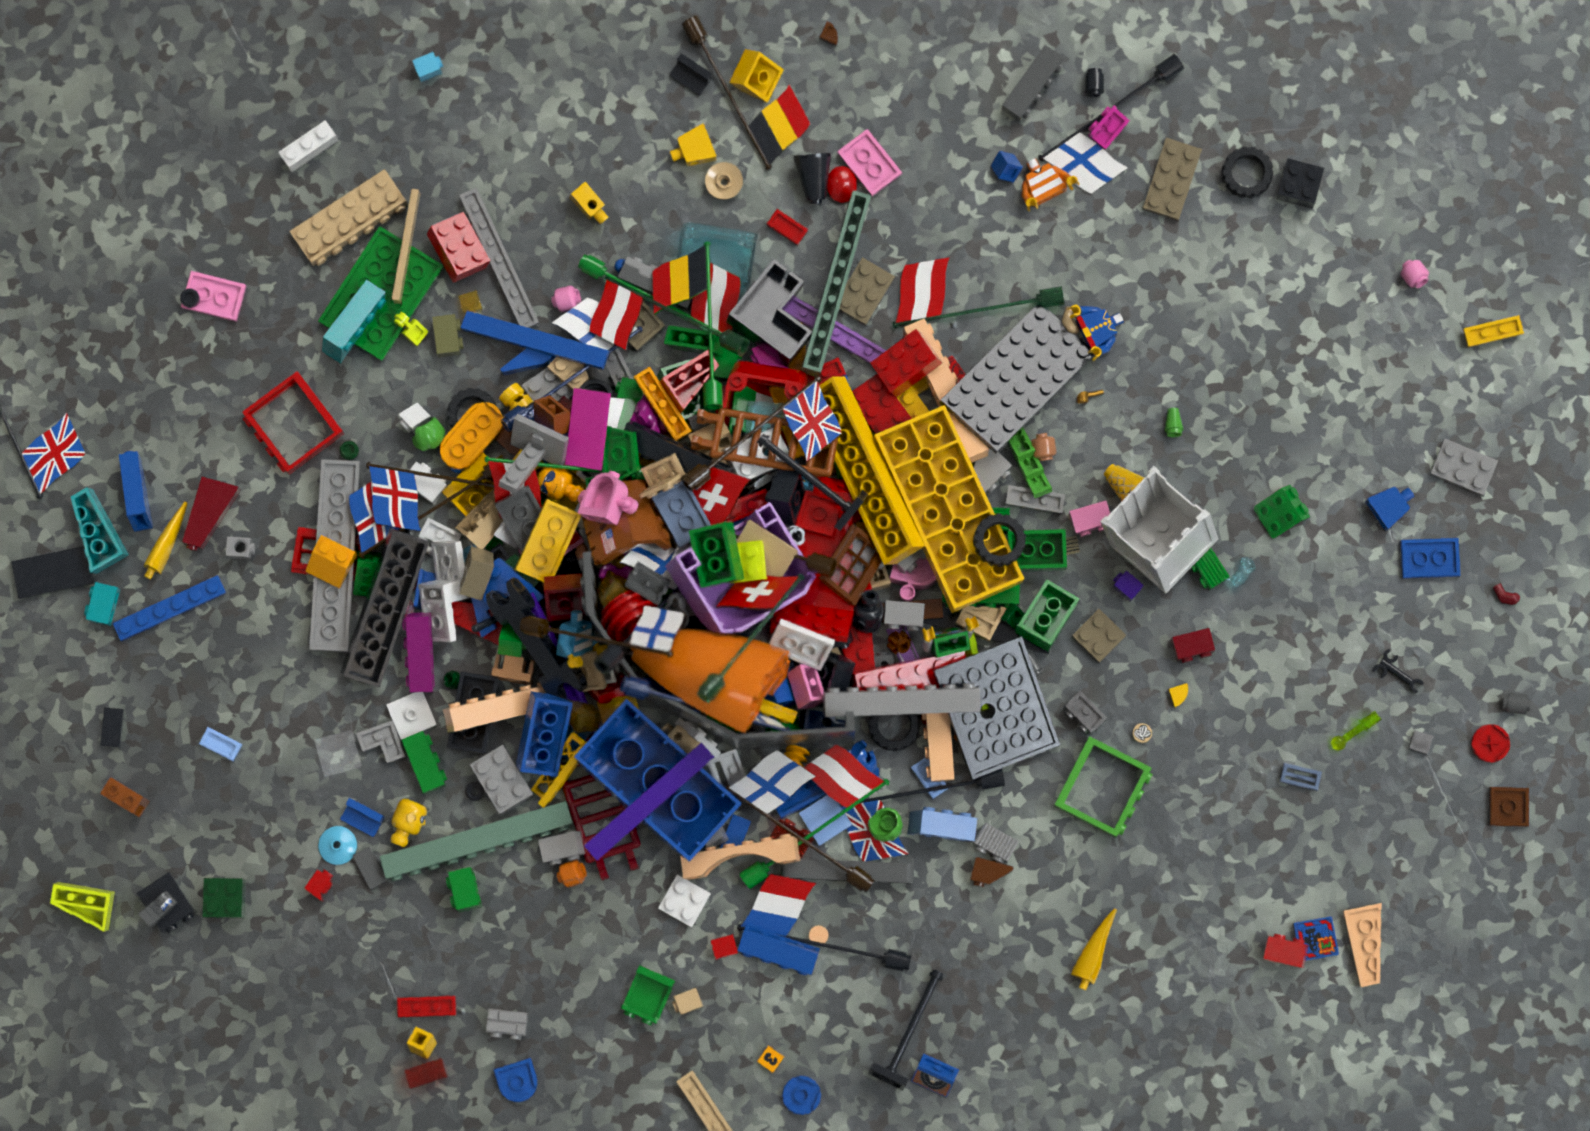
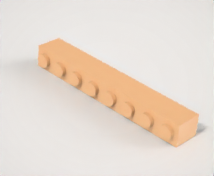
M924 318L905 326L903 335L905 337L913 330H919L943 362L924 377L938 407H941L940 400L958 383L955 373H951L949 369L950 363L946 356L943 357L941 353L942 347L939 340H935L932 335L934 331L931 324H927ZM948 411L971 463L987 457L990 448Z

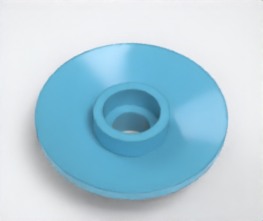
M331 827L319 839V852L322 858L330 864H345L353 858L352 855L357 851L356 837L345 827ZM336 841L340 842V847L337 849L334 848Z

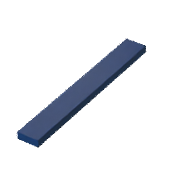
M470 311L466 312L461 325V329L467 332L604 370L610 353L606 349Z

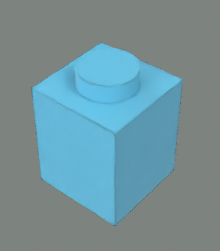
M433 52L412 60L421 82L442 74L440 68L443 67L440 57H435Z

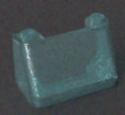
M692 222L683 224L680 231L677 259L703 247L704 242L708 241L711 243V246H709L710 262L740 277L741 287L750 286L758 242L757 233Z

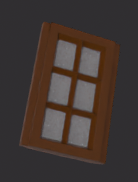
M851 524L831 558L837 560L833 576L829 578L820 575L818 578L844 601L855 606L880 566L882 559L872 538L858 526Z

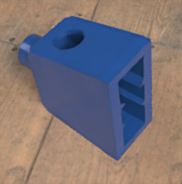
M1394 486L1369 497L1365 503L1386 532L1409 511L1410 507L1407 502L1414 498V494L1410 488L1399 492Z

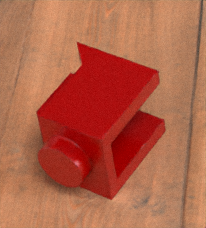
M317 869L304 889L323 902V894L326 895L333 885L331 883L333 875L325 869L322 872Z

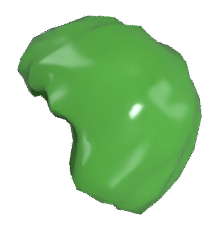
M430 417V421L427 424L415 429V436L412 437L414 446L421 451L436 449L445 437V429L435 417Z
M885 807L877 810L869 819L868 827L876 840L880 842L895 841L902 833L903 822L895 809Z

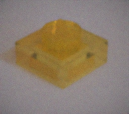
M477 290L459 295L464 315H466L467 311L476 312L483 309Z

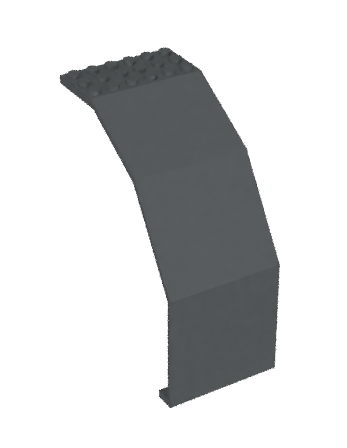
M583 552V558H579L580 570L583 575L581 577V589L585 596L582 597V608L601 638L611 640L600 624L597 568L591 552ZM623 657L619 665L627 677L633 676L637 678ZM653 694L644 697V700L681 718L685 722L688 721L709 735L738 750L787 747L789 745L810 746L854 743V711H846L845 727L736 734L674 700Z

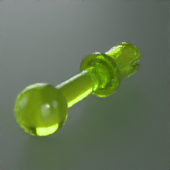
M1374 710L1362 720L1359 719L1360 724L1343 736L1337 735L1333 737L1331 741L1333 749L1341 751L1346 747L1347 742L1363 730L1369 732V728L1382 720L1377 712Z

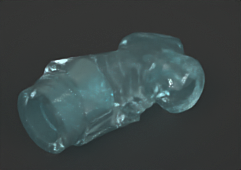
M1243 557L1240 560V568L1229 579L1236 588L1244 585L1248 576L1256 570L1254 561L1248 557Z

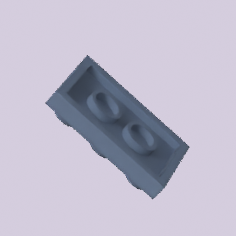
M682 481L673 485V488L665 492L661 491L651 497L678 548L691 543L689 530L711 525L694 493L689 491Z

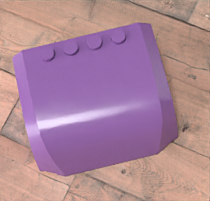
M771 502L754 511L745 521L734 526L735 534L740 536L747 521L751 520L797 549V555L803 556ZM692 548L675 556L665 566L701 623L707 629L717 633L742 632L804 596L816 578L814 572L808 571L806 561L794 558L783 577L799 576L798 578L800 579L774 610L718 608V603L735 583L700 588L697 568L701 563Z

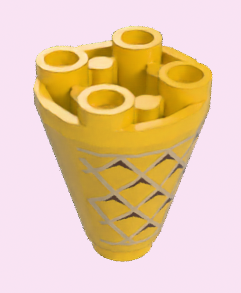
M1111 464L1104 472L1106 481L1121 502L1145 478L1114 464Z

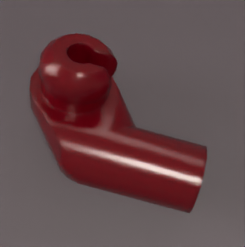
M1501 583L1492 587L1501 603L1515 605L1520 601L1518 593L1506 592Z

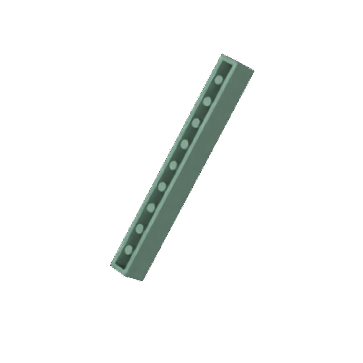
M853 190L850 196L801 367V371L807 375L815 377L821 374L871 195Z
M564 801L380 856L386 879H391L394 882L403 879L402 876L410 874V876L421 874V870L426 868L431 871L440 868L439 865L447 863V865L458 863V859L463 857L468 860L477 857V853L480 852L485 854L495 852L497 847L503 846V849L514 846V842L517 841L522 843L530 842L533 840L532 837L540 835V838L552 835L551 831L559 830V832L567 831L573 825L567 802Z

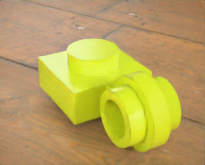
M403 312L396 314L394 322L401 328L406 327L402 334L413 345L418 346L429 331L416 319H412L409 323L410 318Z

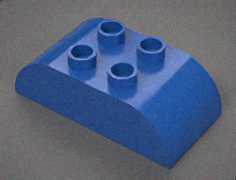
M626 699L574 758L602 787L627 808L682 760L687 753ZM701 768L641 822L676 853L690 862L742 803L706 770Z

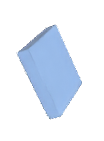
M826 795L799 814L810 832H812L843 809L837 801ZM843 814L813 835L818 845L821 846L852 826V823L847 815Z

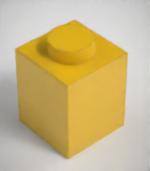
M415 1027L406 1044L412 1053L428 1060L437 1042L433 1034Z

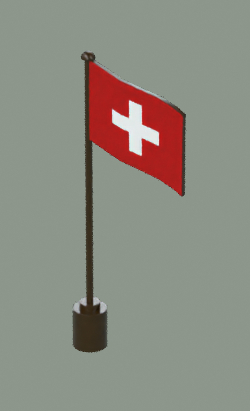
M715 467L710 469L711 479L698 490H693L692 492L711 525L725 522L731 514L742 490L751 479ZM813 552L807 558L800 555L794 556V558L806 561L808 571L831 578L836 570L837 560L816 552Z

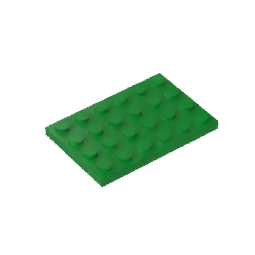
M379 226L318 322L330 328L366 280L370 281L385 291L386 302L382 309L377 310L374 319L366 326L362 335L355 342V345L383 362L405 326L403 328L399 327L394 322L395 315L403 312L411 319L444 268V265L411 246L401 304L394 303L392 295L402 239Z

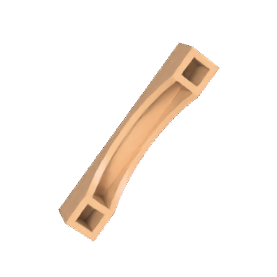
M784 834L779 836L780 839L772 840V837L761 838V842L757 843L749 840L743 841L742 845L739 846L725 844L721 849L707 847L704 848V852H698L690 862L680 856L683 878L692 880L707 877L721 863L742 855L764 856L779 864L799 862L797 838L791 837V834Z

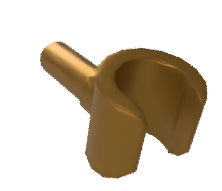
M1103 389L1094 392L1082 391L1077 395V402L1080 404L1088 403V397L1104 394Z

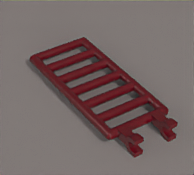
M595 733L591 734L585 741L588 742ZM591 775L569 782L567 779L562 786L575 830L581 833L583 847L598 833L585 836L582 825L619 814L626 809L620 803L619 806L580 818L576 807L612 796L607 790H603L574 800L571 789L596 781ZM636 827L629 832L632 842L611 848L597 861L584 847L586 863L596 862L602 881L609 879L603 859L623 852L626 853L631 871L639 869L633 849L641 845Z

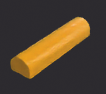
M650 367L633 377L674 440L678 441L691 432L688 424Z

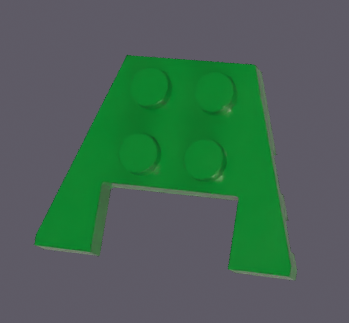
M607 426L602 465L603 473L614 471L620 474L619 480H623L640 471L636 432ZM594 477L585 478V480H586V489H587L588 484L590 483V481H591Z

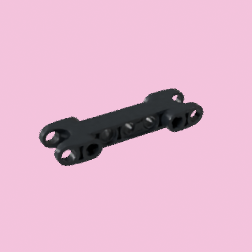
M513 577L506 582L510 599L503 598L494 590L486 594V602L494 617L501 625H507L508 623L511 625L543 672L539 674L538 679L547 694L567 700L564 683L570 684L579 692L587 689L588 683L580 667L570 668L568 666L569 658L564 659L563 656L556 655L557 647L548 634L544 638L525 635L520 630V622L523 617L536 616L531 610L535 607V601L527 588L517 578Z

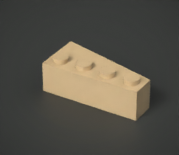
M494 488L455 527L476 548L484 549L503 522L494 504Z

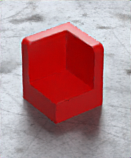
M733 934L711 940L716 960L738 954Z

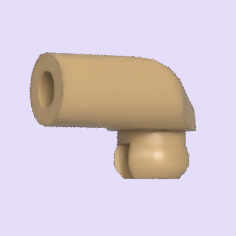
M1067 306L1062 318V324L1069 333L1078 334L1079 327L1073 318L1069 317L1074 313L1072 310H1067L1069 308Z

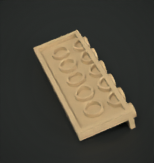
M384 169L292 229L290 233L312 266H319L326 262V258L330 255L340 253L343 250L342 247L347 244H354L362 234L367 235L372 232L379 223H386L394 213L399 214L403 212L408 203Z

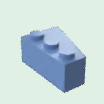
M923 807V810L910 811L907 835L919 834L926 835V837L933 836L971 842L975 841L977 818L971 817L970 813L960 812L959 815H954L951 810L935 812V808Z

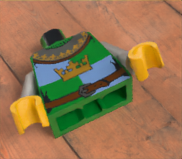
M976 617L965 619L967 626L964 630L953 627L934 631L933 627L928 630L923 628V650L930 652L936 658L970 650L969 640L974 629L979 627Z

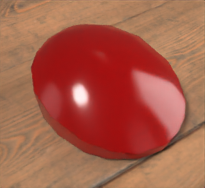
M838 166L829 173L827 190L834 201L839 203L848 202L853 190L856 191L857 180L850 168Z

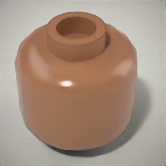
M1047 433L1036 434V438L1031 440V444L1036 450L1033 456L1038 458L1039 461L1053 459V456L1056 455L1057 450L1054 437L1048 436Z

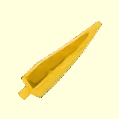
M184 501L171 518L143 565L147 568L144 575L145 578L151 580L154 572L161 575L180 530L187 502Z
M1115 908L1093 933L1071 972V975L1082 980L1079 986L1082 990L1086 991L1088 984H1094L1102 966L1107 937L1117 911Z

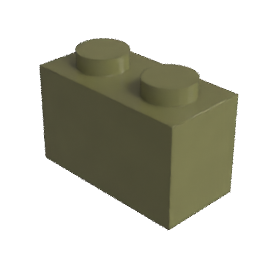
M455 314L432 317L438 358L461 355L460 349H464L463 339L459 338L458 331L461 330L460 319H457Z

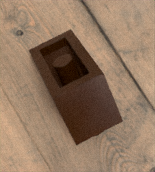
M976 857L970 881L974 882V886L984 888L985 885L989 886L1011 873L1014 867Z

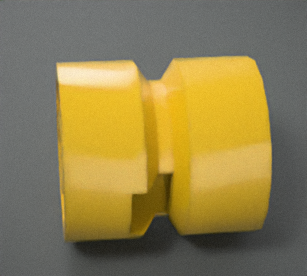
M518 383L509 386L499 397V400L506 407H510V410L517 405L527 408L534 403L528 394L524 395V390Z

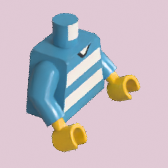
M579 610L571 611V620L562 623L560 626V630L595 637L592 633L591 622L582 620V611ZM559 634L556 655L569 658L568 666L570 668H577L583 665L581 655L592 651L594 647V651H597L599 656L607 645L600 646L598 644L599 641Z

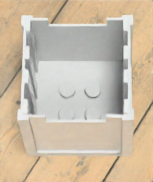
M1155 466L1149 470V474L1108 516L1101 520L1110 546L1165 594L1218 540L1210 513L1205 509L1202 510L1196 504H1192L1172 487Z

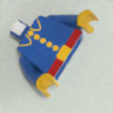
M1072 305L1067 308V310L1073 311L1074 314L1069 317L1071 319L1076 317L1075 322L1086 344L1090 347L1087 353L1095 355L1092 360L1095 361L1099 356L1109 352L1116 341L1117 330L1115 327L1124 323L1121 314L1117 313L1109 316L1106 309L1101 310L1099 307Z

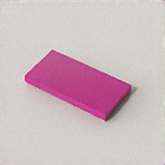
M574 388L565 465L602 470L611 393Z

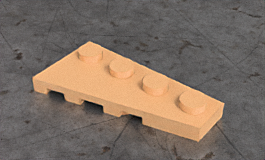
M1382 903L1343 911L1360 987L1380 983Z

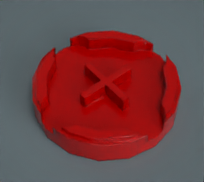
M1494 724L1480 727L1472 736L1471 746L1473 753L1484 762L1494 763L1500 761L1510 750L1508 733L1502 727Z

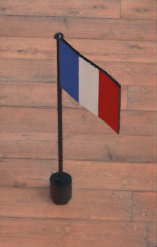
M770 874L762 885L751 912L743 924L737 926L738 931L744 930L747 924L802 943L882 959L885 968L898 971L909 970L911 955H907V952L889 949L888 952H884V955L787 936L799 917L807 895L816 885L814 882Z

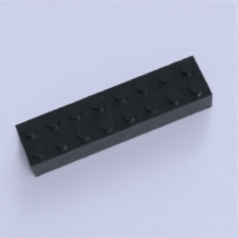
M390 527L340 672L343 676L380 688L429 545L427 539Z

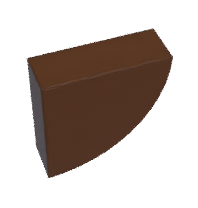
M827 21L819 39L837 46L838 33L834 25Z

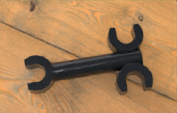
M1387 649L1383 654V659L1373 667L1372 672H1375L1377 668H1381L1383 674L1380 677L1383 678L1388 670L1408 684L1410 691L1416 694L1418 691L1413 687L1414 683L1422 686L1424 684L1421 679H1412L1394 666L1392 663L1397 661L1398 655L1393 659H1389L1387 655L1390 650Z

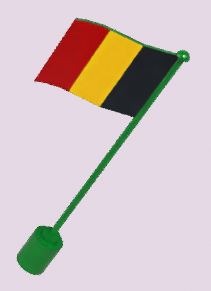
M706 241L703 247L686 256L666 262L652 271L654 315L669 306L689 300L707 290L710 380L703 384L704 408L707 410H718L723 408L722 384L718 380H714L709 255L711 243Z

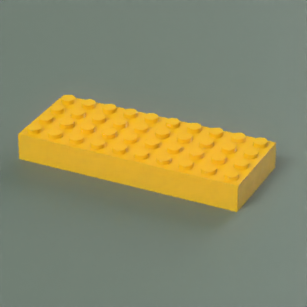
M945 405L874 435L880 452L925 546L922 549L951 613L1021 584L1024 577L1017 561L1008 566H990L987 562H983L980 559L981 557L977 556L975 552L973 536L978 525L983 519L990 515H995ZM994 525L987 529L983 539L986 549L998 556L1010 553L1011 548L1000 525Z

